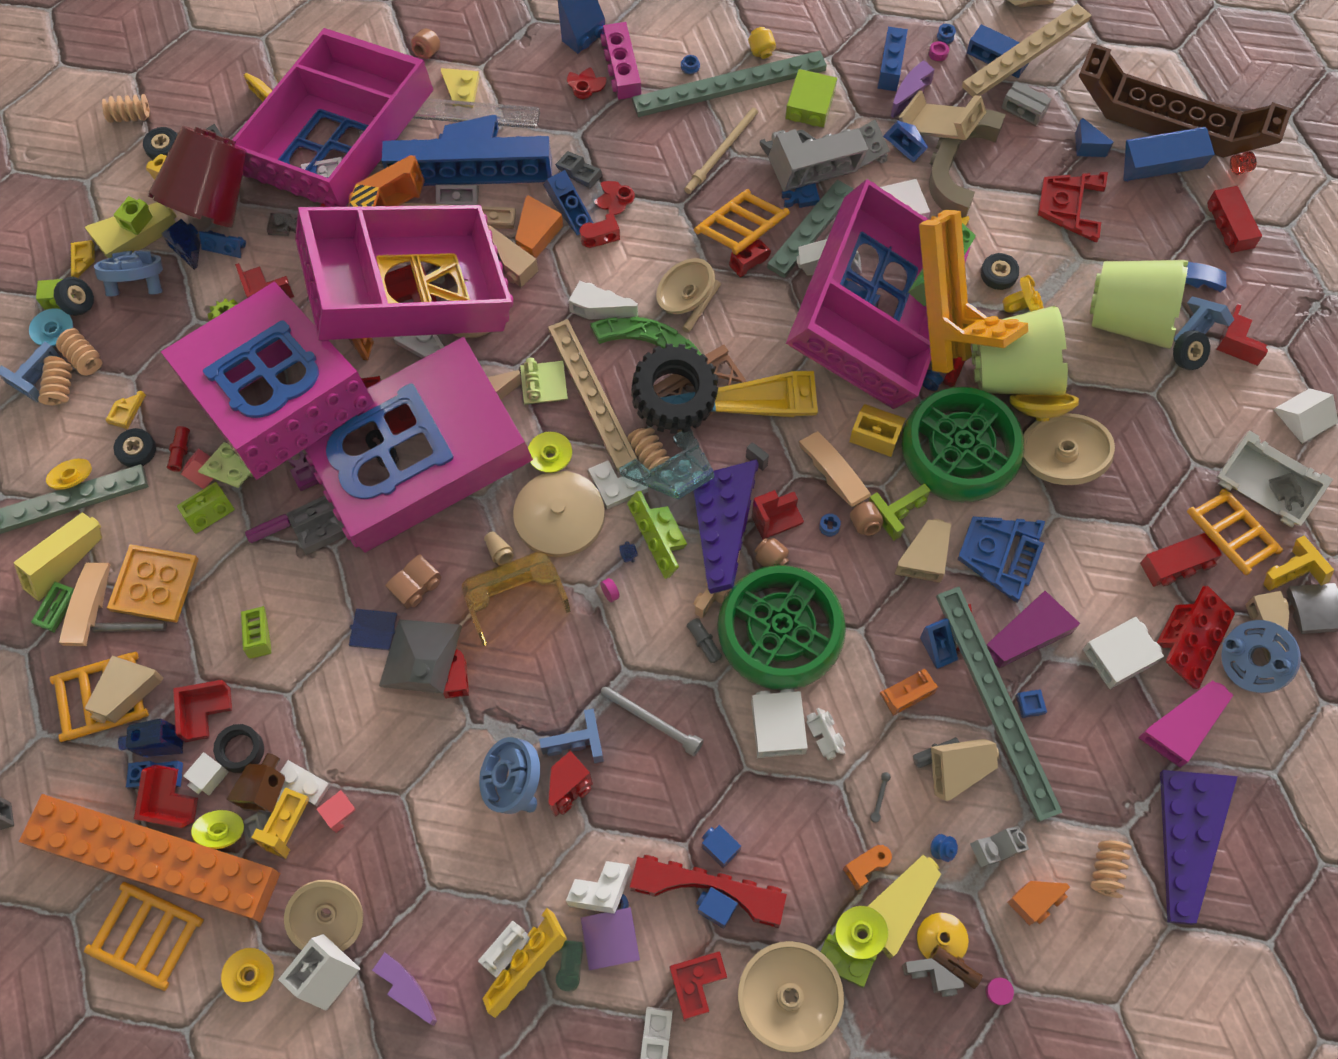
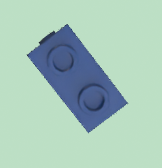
M212 230L208 232L199 231L202 250L241 258V248L246 246V240H243L242 237H226L225 234L216 233Z

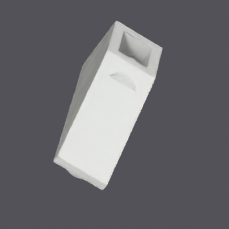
M579 281L568 300L571 313L589 320L638 316V303L634 300L618 296L610 290L600 289L592 283Z

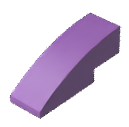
M923 60L915 66L901 83L893 102L892 118H895L904 111L918 91H923L924 93L925 87L932 83L935 69Z
M384 952L372 971L393 985L387 995L434 1026L437 1020L422 988L399 962Z

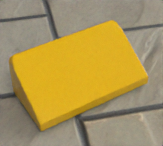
M248 73L244 74L248 88L263 102L272 90L260 79Z

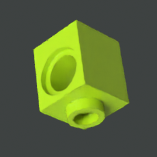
M130 196L126 198L113 214L121 228L136 235H139L153 217L146 202L141 199L136 200Z
M63 279L38 281L36 300L44 310L60 309L54 299V288Z

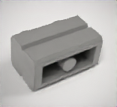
M1016 81L1006 94L1001 108L1037 126L1048 111L1052 99L1045 93H1039L1031 89L1027 84H1021Z

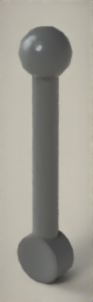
M884 772L881 775L882 784L875 811L870 816L871 821L875 823L881 819L879 812L887 782L891 779L888 772Z

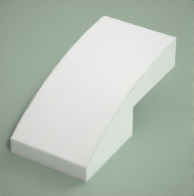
M654 1007L646 1008L640 1059H667L673 1010Z

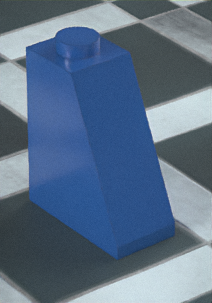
M489 115L445 125L443 134L440 133L439 139L497 137L499 130L497 115Z

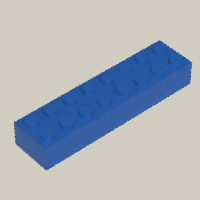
M549 136L383 141L382 164L384 169L410 155L416 156L425 180L423 186L545 182L548 178L552 177V156Z

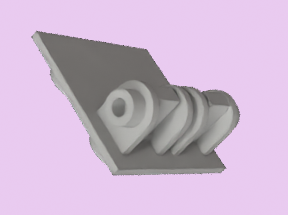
M875 119L859 128L868 147V151L859 169L874 160L880 163L886 162L887 153L890 152Z

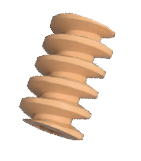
M145 94L141 95V100H139L137 95H133V101H131L129 95L125 96V101L122 100L121 96H117V102H115L112 96L109 97V102L102 99L103 114L109 123L114 121L122 122L123 120L125 122L130 120L138 121L139 119L145 121L149 117L150 108Z
M67 329L58 337L56 341L57 350L67 358V361L81 375H91L103 364L99 358V353L77 329Z
M48 356L44 359L40 383L41 388L39 390L40 396L38 397L40 403L54 406L69 401L67 395L70 393V389L68 387L71 386L69 380L72 378V374L70 372L73 371L71 364L57 356Z
M639 428L631 432L627 439L635 450V454L639 457V461L643 464L644 470L647 471V475L655 477L666 469L671 458L665 456L667 451L661 449L663 447L661 442H657L659 440L658 435H653L655 432L654 428Z
M1101 841L1098 843V849L1101 851L1096 853V858L1099 861L1094 863V867L1098 871H1094L1092 874L1096 881H1092L1090 886L1102 895L1122 898L1123 895L1117 893L1116 890L1125 889V886L1119 883L1118 879L1127 878L1120 870L1128 869L1129 866L1122 863V860L1130 859V855L1123 851L1131 850L1132 846L1120 841Z

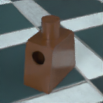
M267 753L262 764H248L226 800L245 811L273 813L285 781V775L276 770L280 758Z

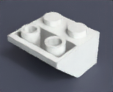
M322 934L311 938L278 980L297 998L326 1011L359 972L360 968L331 940Z

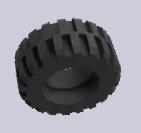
M672 343L666 344L664 349H661L660 346L653 348L652 354L647 352L643 356V360L638 362L632 381V403L635 409L638 408V416L641 419L646 418L648 426L656 425L658 426L657 431L664 432V429L670 430V434H677V431L681 429L685 433L690 431L691 426L696 429L701 425L702 420L706 421L709 417L718 393V377L714 374L715 368L713 364H707L708 358L704 354L698 355L697 349L693 347L690 350L686 349L684 344H679L678 347H673ZM678 374L687 378L695 388V396L686 403L671 404L663 401L655 393L653 385L661 376Z

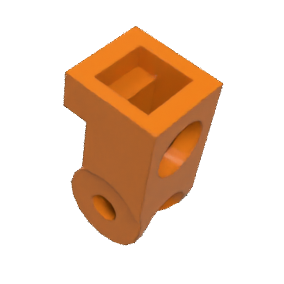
M884 845L874 846L846 864L843 871L858 891L869 882L866 876L874 871L884 870L890 864L892 853Z

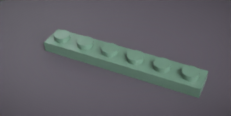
M837 179L768 262L767 268L785 278L797 264V256H799L798 247L816 241L838 214L844 197L854 189Z

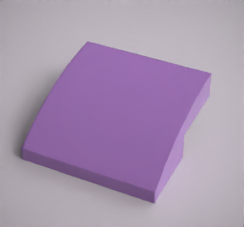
M631 907L616 910L615 914L605 912L581 918L589 970L640 960Z

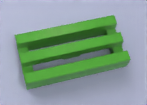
M54 582L31 623L55 633L67 612L74 588ZM61 589L62 591L60 592V594H59V596L57 597L56 601H54L56 595L58 594L59 590ZM50 607L49 613L47 614L45 620L42 622V619L44 618L46 612Z

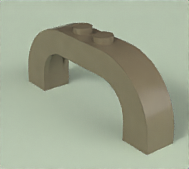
M986 110V114L967 139L983 138L996 142L1006 114ZM940 137L936 146L938 152H933L930 164L933 166L929 177V190L933 200L942 210L961 211V218L968 214L975 191L960 187L954 183L949 175V170L959 146L965 140Z

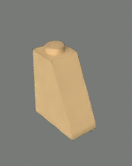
M928 519L899 560L895 574L941 583L945 574L951 523H946L941 519Z
M112 656L84 709L92 714L90 718L95 721L105 723L108 720L116 723L159 685L163 677L154 669Z
M986 739L931 747L934 795L945 801L953 799L998 768L999 750L996 743Z

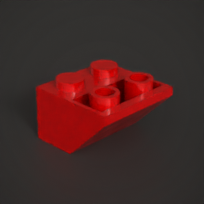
M571 751L551 767L548 803L555 817L559 814L564 815L573 806L572 802L578 797H585L592 789L590 786L593 785L590 772Z

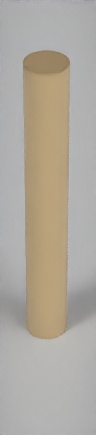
M715 280L712 291L707 299L694 309L682 327L685 332L689 333L721 286L718 280Z

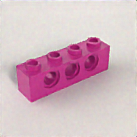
M620 22L603 25L604 34H600L602 46H606V49H604L605 61L610 63L607 64L609 77L613 76V80H611L612 91L617 93L618 100L641 95V80L627 23Z

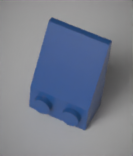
M558 0L562 42L578 54L600 38V34H604L603 25H605V17L598 0Z

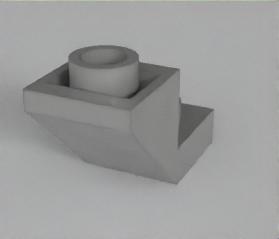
M1018 826L1007 828L991 837L970 843L981 867L993 865L1029 850L1027 839Z
M932 958L909 961L902 965L904 975H912V979L928 977L927 972H930L933 992H941L942 997L958 995L957 990L964 987L963 981Z

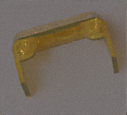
M532 553L469 577L463 582L461 590L483 646L487 645L475 612L481 611L488 606L490 596L523 583L535 580L538 584L548 585L554 582L566 613L571 612L568 597L556 568L545 553Z

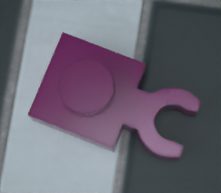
M300 451V458L298 460L290 458L288 461L294 467L290 472L300 491H303L319 482L314 475L316 472L314 467H311L308 461L306 462L303 451Z

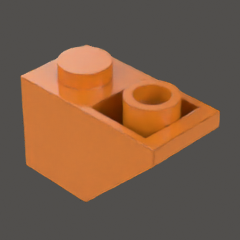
M1029 881L1007 903L1029 926L1036 921L1038 924H1041L1050 915L1047 910L1053 904L1058 907L1068 897L1065 892L1070 886L1067 883Z

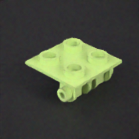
M527 358L524 365H520L524 405L568 400L563 361L537 364L534 358Z
M225 442L198 470L201 474L239 488L248 476L254 477L231 446Z

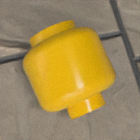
M758 27L751 32L748 43L753 56L761 57V59L772 56V52L776 49V42L772 31L765 29V27Z

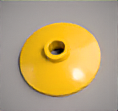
M81 458L65 461L48 473L46 483L55 490L71 488L80 484L89 476L92 466L88 460Z
M935 913L925 918L920 924L917 931V944L920 952L926 959H929L932 950L937 945L956 958L958 956L963 958L967 951L969 943L968 933L961 921L953 915ZM941 933L947 934L949 938L947 943L940 940Z
M256 948L241 949L232 954L225 962L221 973L222 987L225 993L233 1000L239 1002L255 1001L269 990L274 978V966L270 957L265 952ZM253 971L254 978L248 981L246 978L247 973Z

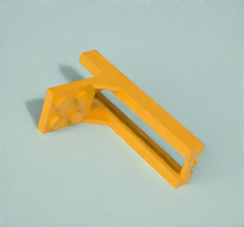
M944 210L938 213V218L932 216L931 220H926L919 224L932 371L949 373L954 369L953 358L962 357L963 361L972 357L971 344L1005 348L1029 332L1028 323L1019 322L1017 319L1001 320L996 316L986 317L968 303L961 211Z

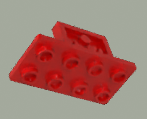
M1209 586L1202 587L1194 604L1175 605L1157 641L1162 648H1172L1166 663L1193 689L1200 688L1235 615V612Z

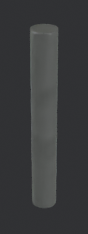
M166 622L95 623L92 629L94 633L165 631Z

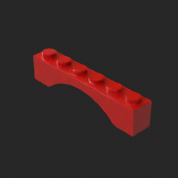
M644 855L643 858L637 857L630 891L656 897L667 891L679 888L695 887L710 890L712 887L737 902L753 922L775 928L780 927L787 894L781 893V888L767 886V889L757 887L756 882L745 879L742 880V883L733 881L732 876L718 873L717 876L709 875L707 870L693 867L692 870L682 868L683 864L674 861H668V864L658 862L657 857Z

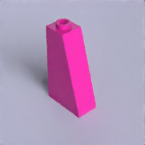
M1212 680L1147 728L1139 736V739L1181 768L1189 762L1233 697V694L1224 685Z

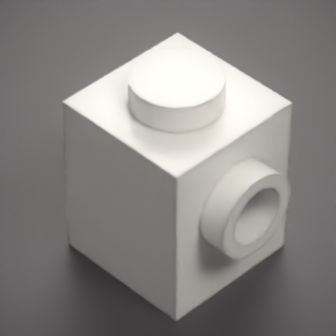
M203 752L183 776L190 781L187 786L197 794L203 791L210 795L229 771Z

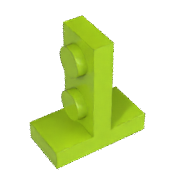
M923 484L889 506L877 492L869 498L868 502H873L884 519L883 528L895 541L902 536L905 528L899 520L906 517L911 509L915 507L919 509L928 502L927 498L931 490L926 484Z

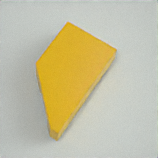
M92 240L71 243V276L78 278L95 262V244Z
M138 391L134 396L115 401L105 419L106 422L128 429L146 396L145 393Z

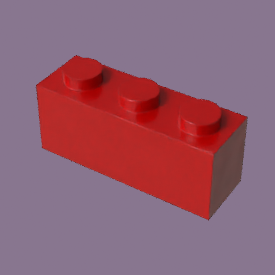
M1238 185L1214 190L1207 202L1208 209L1212 212L1216 226L1220 229L1224 237V243L1228 246L1230 252L1235 253L1255 248L1262 238V234Z
M1204 532L1149 553L1140 564L1153 587L1160 584L1164 587L1175 582L1178 577L1182 576L1185 579L1196 574V571L1203 568L1206 571L1215 567L1222 553L1218 546Z

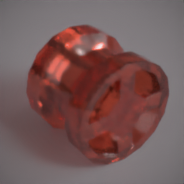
M1252 151L1243 152L1241 155L1236 154L1230 158V168L1235 175L1243 174L1245 171H1253L1257 165L1256 157Z

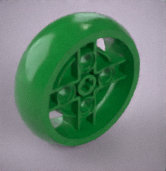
M952 387L931 394L913 409L903 428L902 453L911 475L921 486L926 484L931 490L930 493L953 502H975L996 495L1015 478L1023 461L1024 436L1015 414L999 398L976 388ZM946 412H955V413H951V414H949V415H947V416H946L945 414H943V413H946ZM992 427L995 428L1002 438L1006 456L996 450V436ZM919 432L929 438L932 463L925 456L920 446ZM977 455H981V456H983L985 459H981V458H979ZM945 458H950L954 462H949ZM978 473L984 476L982 478L975 479L959 478L973 476Z
M774 565L760 568L745 575L730 589L719 611L717 631L722 651L735 671L758 686L773 690L798 689L812 684L833 667L844 646L846 625L844 612L837 596L823 580L813 573L798 567ZM770 588L791 589L789 593L777 592L763 598L754 595L759 591ZM812 601L820 607L826 617L829 628L828 638L817 632L816 619L810 608ZM796 605L799 610L793 612L788 609V606ZM757 612H764L767 617L758 618L755 614ZM735 616L746 622L747 636L753 646V650L749 655L737 641L734 631ZM782 624L786 625V627H783L781 630L778 629V626H781ZM805 636L808 641L801 643L796 637ZM765 643H772L775 645V648L768 650L763 645ZM801 656L811 660V662L796 668L781 669L771 667L774 661L788 662Z

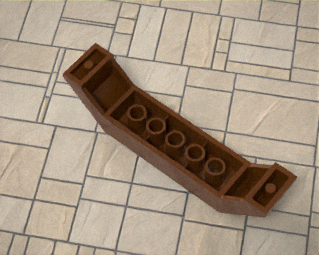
M1091 44L1079 73V78L1106 119L1154 135L1206 127L1214 154L1222 158L1278 144L1282 141L1293 108L1272 102L1269 106L1242 112L1126 74L1111 55L1112 49Z

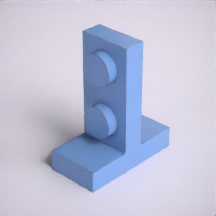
M1192 296L1187 304L1194 315L1174 337V341L1176 342L1178 337L1186 331L1195 330L1206 334L1215 322L1230 326L1234 318L1226 305Z
M44 342L15 373L1 365L0 377L5 383L38 403L40 394L34 384L42 376L44 359L48 356H60L50 344Z
M594 709L584 710L587 729L539 739L542 754L555 756L561 754L562 750L580 751L585 749L587 745H591L594 763L603 762Z

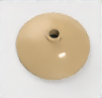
M698 258L687 259L673 266L663 276L657 288L656 298L660 307L671 314H682L700 306L707 299L714 286L715 273L708 262Z
M332 880L313 881L300 887L290 898L284 913L285 930L290 940L301 950L311 938L324 934L341 951H344L355 942L360 934L363 925V909L356 894L347 886ZM328 908L331 913L325 914L322 909Z

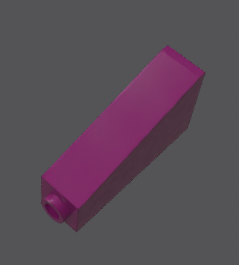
M1044 591L986 646L995 665L1000 669L1071 635L1080 625V622L1050 594Z

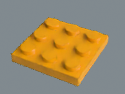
M130 544L107 609L112 612L177 623L199 558L196 555Z

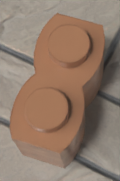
M419 554L403 570L394 575L385 586L408 609L411 606H417L422 601L424 593L436 589L440 584L441 576Z

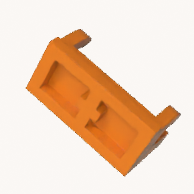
M923 669L903 681L880 692V695L894 716L935 694L938 686L928 671Z

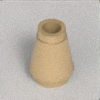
M489 532L484 537L494 563L502 566L513 559L512 547L497 535L496 532Z

